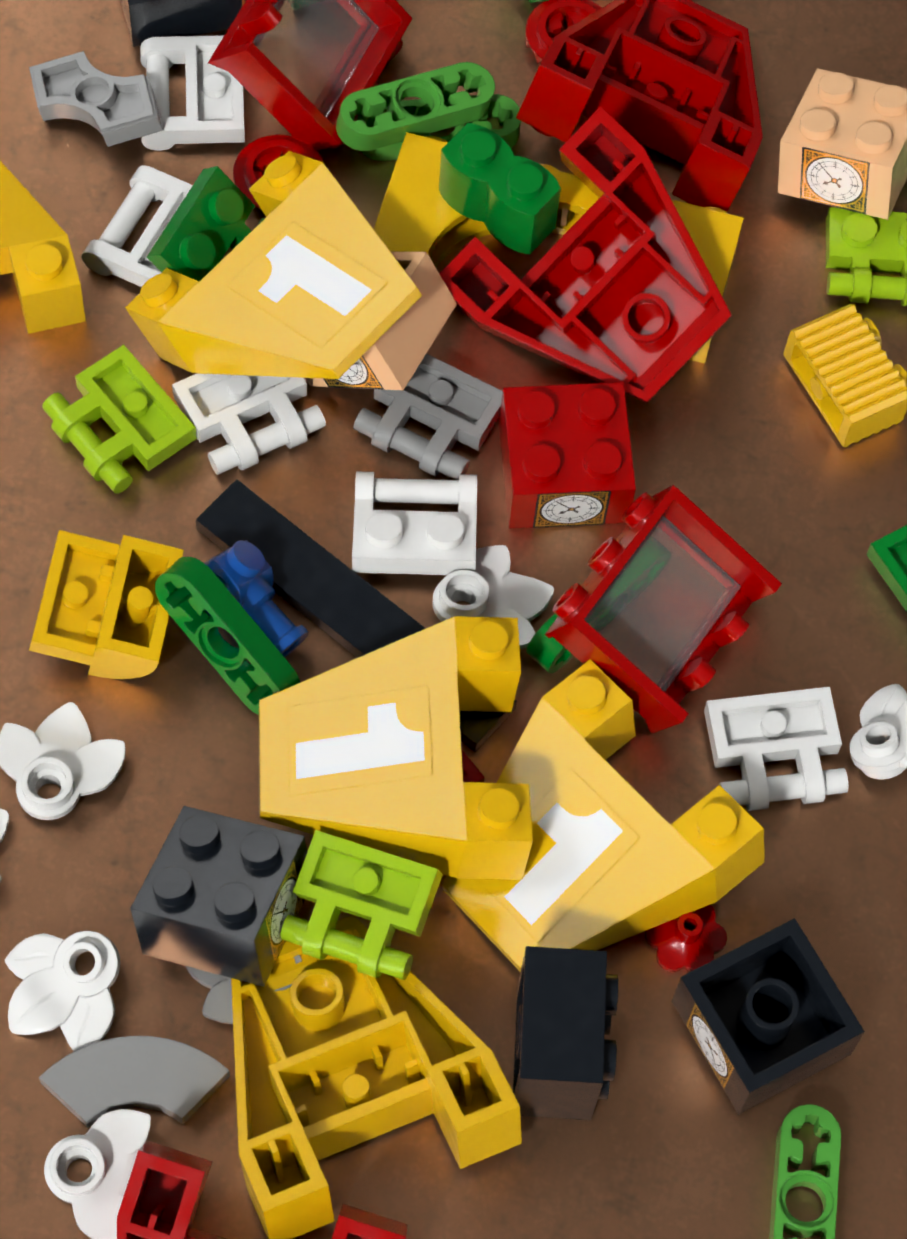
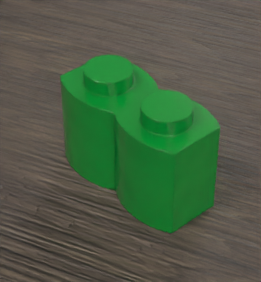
M467 123L441 149L439 191L443 199L455 211L465 217L484 222L489 232L501 244L514 251L531 254L556 228L561 192L558 181L539 163L525 157L515 156L509 145L498 134L486 127Z

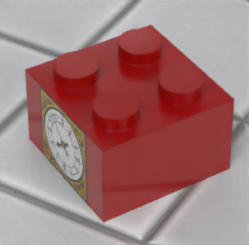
M624 382L503 387L499 431L508 528L625 523L621 518L634 501L636 485Z

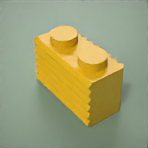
M854 304L844 306L790 330L783 353L843 447H848L853 442L858 443L862 438H868L873 433L878 434L882 429H888L893 424L898 425L904 420L907 412V372L900 364L893 365L892 360L887 358L886 351L881 349L882 340L876 325L869 318L862 319V315L857 313Z

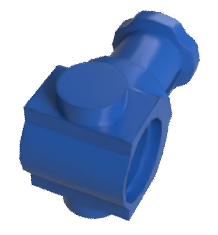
M240 540L235 542L232 547L204 562L285 658L308 636L309 631L303 625L295 626L272 601L276 590L272 587V567L266 562L262 552L255 545L247 540Z

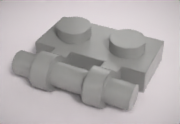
M426 354L403 391L374 389V399L389 406L383 417L363 408L356 417L353 429L372 438L371 444L387 453L394 449L418 461L419 469L433 476L442 473L454 480H459V474H466L470 460L451 450L458 440L479 451L500 416L502 390ZM411 417L435 429L436 432L431 440L404 428L408 419Z

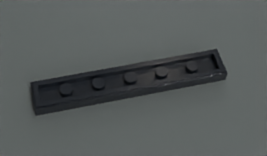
M237 479L196 519V529L223 551L232 547L235 542L240 540H247L255 545L262 552L266 562L272 567V587L276 590V593L357 658L426 629ZM514 699L512 712L516 709V699ZM459 711L461 741L476 752L512 712Z

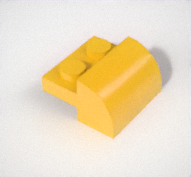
M59 530L29 651L90 665L88 675L109 679H134L149 675L157 668L169 619L168 612L163 608L156 596L155 583L162 573L176 560L183 557L184 550L127 535L122 536L119 545Z

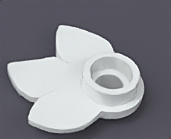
M506 545L487 546L476 549L475 572L457 570L444 577L434 590L432 605L435 615L441 622L454 616L518 618L520 649L528 646L535 635L530 621L542 614L553 598L554 587L538 579L510 572L511 559ZM465 601L471 605H460L456 602Z
M891 684L876 691L864 703L859 715L862 728L853 735L849 744L853 763L865 775L873 779H890L907 769V692L901 685Z
M68 702L51 713L39 725L35 733L26 727L13 723H5L0 732V767L17 782L16 794L23 810L30 816L40 820L61 818L75 808L81 796L98 793L108 788L115 781L125 760L126 749L123 741L104 739L92 742L88 724L74 702ZM45 784H56L61 788L59 794L53 798L45 799L37 794L38 790Z
M79 931L68 936L65 940L42 933L25 938L17 944L5 958L8 968L23 980L15 989L9 1002L8 1022L10 1031L17 1035H36L52 1031L60 1026L74 1052L82 1047L102 1041L111 1028L115 1017V1005L109 988L118 977L120 956L114 943L98 932ZM90 951L95 958L94 968L86 975H79L75 967L76 960L80 954Z
M127 1109L105 1113L96 1120L85 1135H72L60 1140L47 1155L44 1165L47 1185L56 1197L72 1204L74 1217L79 1229L91 1239H117V1215L138 1150L146 1143L151 1127V1117L147 1113ZM77 1159H85L92 1164L90 1176L82 1182H73L67 1177L68 1166Z

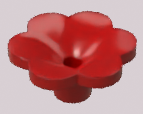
M708 905L646 930L645 939L651 947L657 950V962L664 970L676 972L685 968L691 972L714 960V954L721 952L726 946L727 933L720 924L715 922V910L711 905ZM685 926H689V927H691L693 930H691V931H690V930H687V929L685 928Z

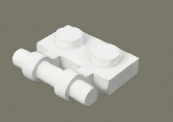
M197 373L172 384L173 397L181 411L196 427V436L199 443L219 434H222L227 443L208 453L209 462L217 475L234 467L245 470L258 464L259 456L283 445H286L289 449L307 442L308 434L326 427L323 413L317 405L297 413L291 403L307 396V383L304 378ZM270 412L276 423L248 435L243 424Z
M830 687L708 700L706 702L704 714L715 768L740 765L742 780L720 782L719 785L740 805H745L748 811L767 809L769 802L801 798L803 804L824 802L825 795L848 792V776L845 768L822 770L820 756L838 754L842 746ZM795 759L798 773L766 777L764 762Z

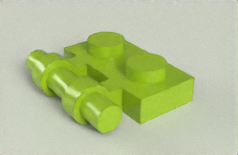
M829 207L826 217V268L849 270V273L829 272L827 295L849 296V302L868 304L870 298L901 300V306H907V213L891 212L889 219L886 220L841 208ZM872 272L899 273L900 277L872 275Z
M124 344L75 376L76 387L83 395L82 398L70 405L64 396L57 392L50 395L42 404L43 410L53 420L51 428L63 443L71 442L85 458L83 464L85 469L96 481L104 480L115 494L123 492L133 482L132 476L122 466L125 460L134 455L146 470L150 471L197 439L196 427ZM101 417L116 433L105 442H102L90 428V425Z
M315 830L293 893L316 904L310 920L289 914L282 925L280 938L302 946L303 954L321 960L330 955L357 964V971L375 978H379L384 973L405 980L412 967L413 955L391 948L392 938L396 929L421 937L443 874L437 868ZM341 911L371 921L365 939L336 930V924Z

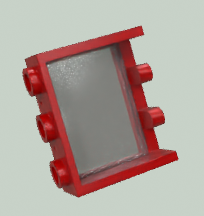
M246 0L208 63L228 71L294 138L309 143L316 151L326 148L335 149L343 144L336 131V122L343 100L353 92L379 85L377 79L387 62L392 60L403 46L401 38L413 18L396 0Z
M675 485L653 496L644 492L634 500L621 518L627 526L616 540L610 537L593 553L587 563L593 571L582 585L575 583L559 598L552 609L558 617L544 634L548 638H555L581 663L584 664L591 659L632 699L633 709L645 719L651 734L683 723L689 714L679 705L685 695L704 687L713 678L716 669L709 662L720 647L737 641L746 632L749 623L742 616L752 602L776 593L782 585L777 578Z

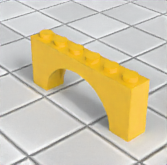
M406 132L374 230L390 252H427L433 264L437 267L450 253L470 242L474 237L478 239L491 233L484 222L470 219L458 213L448 205L440 194L441 149L448 142L436 136L424 137ZM540 164L556 178L561 187L556 228L551 233L564 235L599 197L576 175L562 172L551 165ZM672 200L723 297L744 218L728 214L717 207H700ZM712 337L690 360L705 364Z

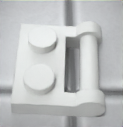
M224 35L151 37L141 43L140 62L146 68V76H148L153 88L163 131L141 137L143 146L150 150L163 151L172 148L175 144L245 142L243 86L228 71L208 63ZM173 64H185L186 116H170L169 68Z
M146 165L138 167L130 179L129 184L132 189L99 240H91L81 256L82 261L92 271L103 276L113 274L140 287L150 278L161 273L147 256L193 186ZM158 200L163 201L132 251L129 253L122 250V246L149 204Z
M356 471L352 570L355 573L448 575L457 570L475 572L477 475L459 474V480L374 478V472ZM374 502L458 504V512L374 510Z

